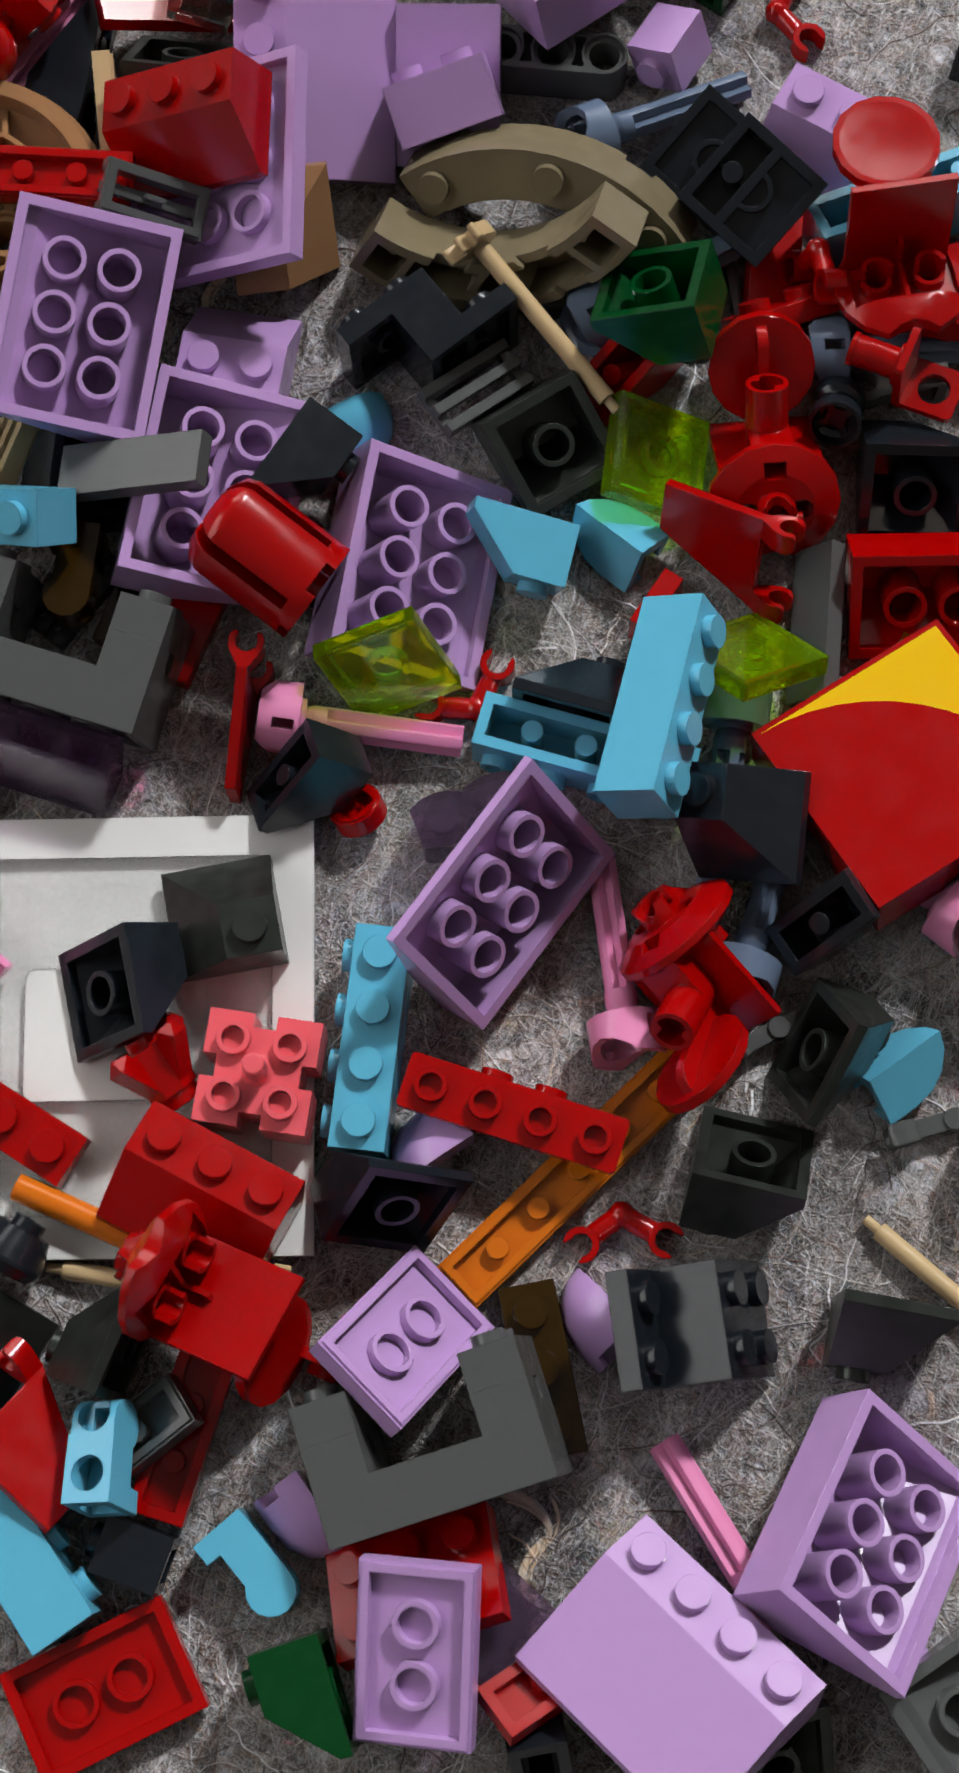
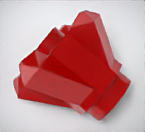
M165 1012L152 1033L124 1045L127 1052L119 1055L115 1061L111 1062L110 1080L148 1099L151 1104L155 1100L175 1111L195 1097L197 1086L195 1078H197V1075L192 1069L187 1030L183 1017L175 1013Z

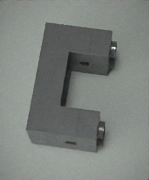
M0 546V706L155 753L178 684L177 680L195 632L182 617L183 611L171 606L172 599L152 590L141 589L139 596L121 591L97 665L25 644L35 616L34 611L40 598L43 584L30 573L32 568L30 565L16 560L18 554L15 551Z
M501 1327L470 1337L472 1349L457 1353V1357L482 1436L395 1465L391 1464L380 1426L340 1384L332 1383L302 1393L305 1404L288 1409L329 1551L574 1472L531 1336L515 1335L513 1328L504 1330Z

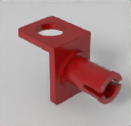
M913 327L907 343H904L902 347L856 331L846 355L845 365L855 366L889 378V385H892L891 405L943 423L951 421L959 402V371L919 358L922 329ZM926 379H940L947 384L950 393L946 400L941 403H927L918 394L919 385Z

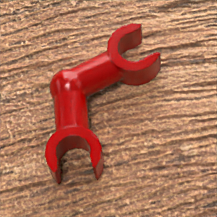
M771 0L765 8L766 20L774 24L791 41L790 51L797 61L806 63L809 54L808 48L801 43L802 40H810L820 50H823L826 41L825 32L817 24L802 23L789 10L794 0Z
M816 237L808 242L804 250L788 251L785 261H794V273L787 281V284L799 285L814 281L813 294L816 303L838 304L835 296V287H847V279L844 270L835 268L829 242L824 238Z
M492 648L485 651L480 660L482 676L470 698L443 697L441 692L435 688H420L416 691L417 699L433 701L438 706L432 713H416L414 715L415 719L440 723L443 719H469L477 722L486 691L497 693L499 687L506 686L513 680L516 672L514 658L510 660L504 672L496 674L488 669L493 659Z
M617 1201L611 1205L609 1210L588 1226L570 1229L562 1243L570 1241L576 1235L582 1234L587 1236L592 1244L591 1251L578 1262V1264H586L597 1255L599 1245L623 1228L647 1242L650 1252L656 1257L671 1259V1255L657 1247L655 1242L656 1235L661 1230L672 1231L680 1237L684 1236V1233L675 1223L669 1221L658 1223L634 1209L628 1202Z

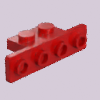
M420 1052L412 1053L396 1099L397 1105L400 1108L608 1175H612L615 1172L630 1125L628 1119L567 1100V1093L551 1086L536 1084L535 1088L532 1089L514 1083L512 1075L498 1069L482 1067L481 1072Z

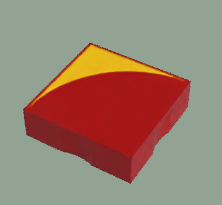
M936 619L751 733L752 761L756 766L812 772L806 829L811 832L825 851L831 868L836 875L842 870L850 868L881 914L873 925L876 931H879L944 890L959 875V646L939 620Z

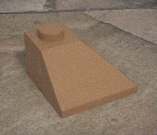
M326 161L306 163L303 260L235 275L238 296L289 290L340 267Z

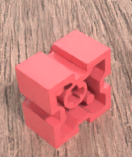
M211 1007L203 1052L211 1063H215L213 1076L198 1075L191 1120L211 1131L244 1135L246 1122L260 1124L259 1130L265 1139L310 1146L318 1101L313 1091L305 1089L308 1077L322 1079L329 1038L324 1023L278 1017L275 1031L262 1029L263 1025L256 1013Z

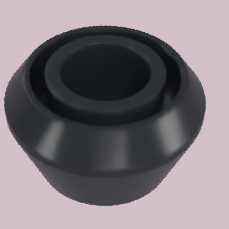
M18 1211L12 1220L1 1215L0 1272L24 1285H30L41 1280L49 1249V1244L41 1238L46 1228Z

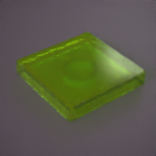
M625 390L613 394L612 397L618 403L619 409L614 414L610 412L600 495L661 516L665 484L669 479L703 490L710 422Z
M413 606L312 645L314 661L353 711L390 716L461 689L459 672Z
M754 612L726 621V640L719 649L714 669L715 684L737 699L745 702L826 674L829 656L771 620Z

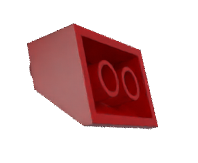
M229 47L105 81L102 134L110 151L133 152L136 165L211 190L268 176L272 72L236 48ZM134 181L133 189L167 200L182 197Z
M959 532L846 534L844 606L848 659H872L936 619L939 620L959 646Z
M154 1100L122 1151L96 1213V1218L126 1235L134 1232L139 1234L140 1230L146 1231L149 1224L169 1205L187 1198L204 1208L208 1223L207 1236L269 1262L303 1205L305 1181Z

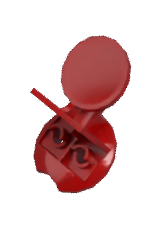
M874 96L856 102L841 114L832 136V157L840 173L857 186L851 187L844 256L838 269L844 270L846 274L847 287H835V296L841 311L848 320L864 332L889 340L900 333L912 330L913 327L941 332L959 318V259L948 250L959 176L957 172L931 176L940 158V132L933 118L917 104L899 97Z
M759 310L738 316L722 328L716 338L712 358L708 359L707 372L713 394L724 409L745 419V421L707 424V433L717 468V474L710 482L708 493L740 505L751 504L747 507L767 515H788L802 519L806 524L805 537L801 542L796 541L795 549L791 553V555L795 556L800 550L822 542L836 523L841 496L835 472L823 458L819 444L809 434L807 427L809 416L788 417V412L802 401L812 385L816 364L810 339L800 325L787 316L778 312ZM764 542L762 555L775 552Z
M724 878L699 882L688 888L671 887L662 884L657 889L646 894L637 906L631 910L632 916L640 922V926L629 940L619 965L623 977L627 981H634L658 1008L649 1026L652 1037L662 1047L675 1050L665 1063L657 1080L656 1096L660 1104L667 1112L675 1114L695 1109L709 1100L724 1086L740 1065L748 1047V1030L779 1015L782 1010L723 943L728 937V933L719 923L725 916L733 894V889Z
M187 1198L173 1202L149 1224L146 1231L140 1230L139 1234L136 1232L129 1234L125 1238L123 1246L116 1254L114 1261L116 1273L114 1278L121 1282L117 1317L123 1334L139 1342L153 1338L234 1375L235 1387L240 1398L260 1408L274 1404L288 1391L297 1378L305 1360L298 1356L302 1345L309 1347L312 1314L307 1301L297 1296L305 1279L207 1236L208 1223L204 1208Z

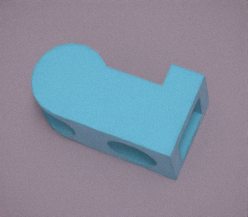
M129 1399L82 1401L77 1405L73 1413L71 1433L68 1434L61 1505L89 1518L137 1515L138 1491L131 1488L133 1448L138 1439L139 1421L137 1411Z
M238 1508L193 1547L207 1566L214 1565L223 1558L245 1586L246 1600L250 1608L258 1615L277 1617L291 1610L297 1603L301 1592L300 1580L297 1574L245 1508Z

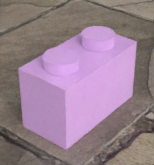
M468 45L441 55L440 58L443 64L441 67L423 73L419 63L391 74L394 84L383 87L382 91L403 151L505 115L485 52L473 55L471 47Z

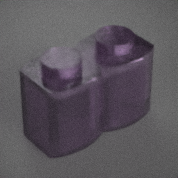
M499 771L485 774L469 783L463 791L447 790L431 794L421 799L410 809L412 827L425 862L443 863L512 772Z

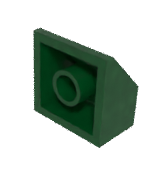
M712 239L632 251L617 267L602 277L590 318L592 329L658 365L674 363L691 364L703 359H711L728 293Z
M326 1627L259 1649L247 1656L249 1667L241 1671V1676L251 1707L261 1705L265 1719L340 1760L354 1755L361 1743L359 1741H352L353 1716Z

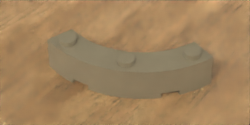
M508 123L501 124L499 128L483 129L474 132L466 129L452 133L415 150L399 176L429 218H434L445 211L462 205L489 200L528 201L568 212L580 205L607 181L649 211L637 247L634 250L690 242L698 223L692 213L677 200L676 194L656 175L651 178L640 168L626 160L628 155L594 138L566 129L544 125Z
M605 181L580 205L559 217L529 227L495 230L496 236L490 244L540 304H545L563 298L566 291L581 286L588 281L593 284L617 267L637 247L649 211ZM392 197L389 198L365 231L349 264L350 268L385 287L394 279L403 275L408 277L422 267L455 307L459 309H465L468 302L480 292H492L500 286L476 256L454 267L442 256L446 249L454 245L453 240L457 236L464 234L468 230L467 228L429 218L406 207Z

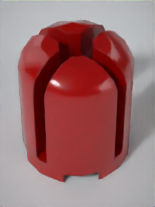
M247 478L228 487L203 518V523L196 528L190 537L188 560L195 571L285 638L349 553L350 549L264 483Z

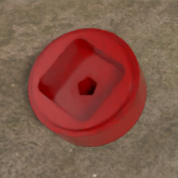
M366 784L343 811L331 814L330 818L341 835L348 838H358L373 832L382 824L387 814V806L379 791L374 786Z

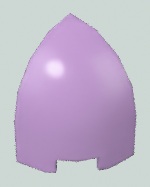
M416 1113L400 1128L391 1148V1159L436 1167L474 1143V1134L471 1130Z
M576 1268L564 1286L560 1303L564 1332L574 1348L600 1374L616 1359L608 1294L586 1273Z
M295 1470L276 1484L272 1491L254 1502V1507L271 1533L289 1551L309 1559L325 1558L326 1554L343 1548L329 1551L310 1484L301 1471Z

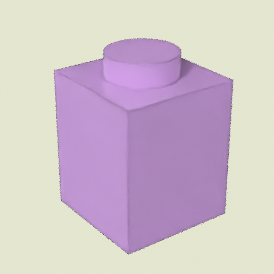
M659 2L655 4L627 44L639 84L654 89L659 88L675 92H681L687 88L713 50L701 10Z

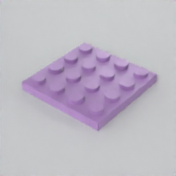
M294 44L249 57L272 72L268 176L211 190L201 242L196 245L183 241L181 243L173 290L303 260L309 53L298 45ZM185 197L170 199V201L195 208L196 201ZM131 203V208L191 227L192 222Z

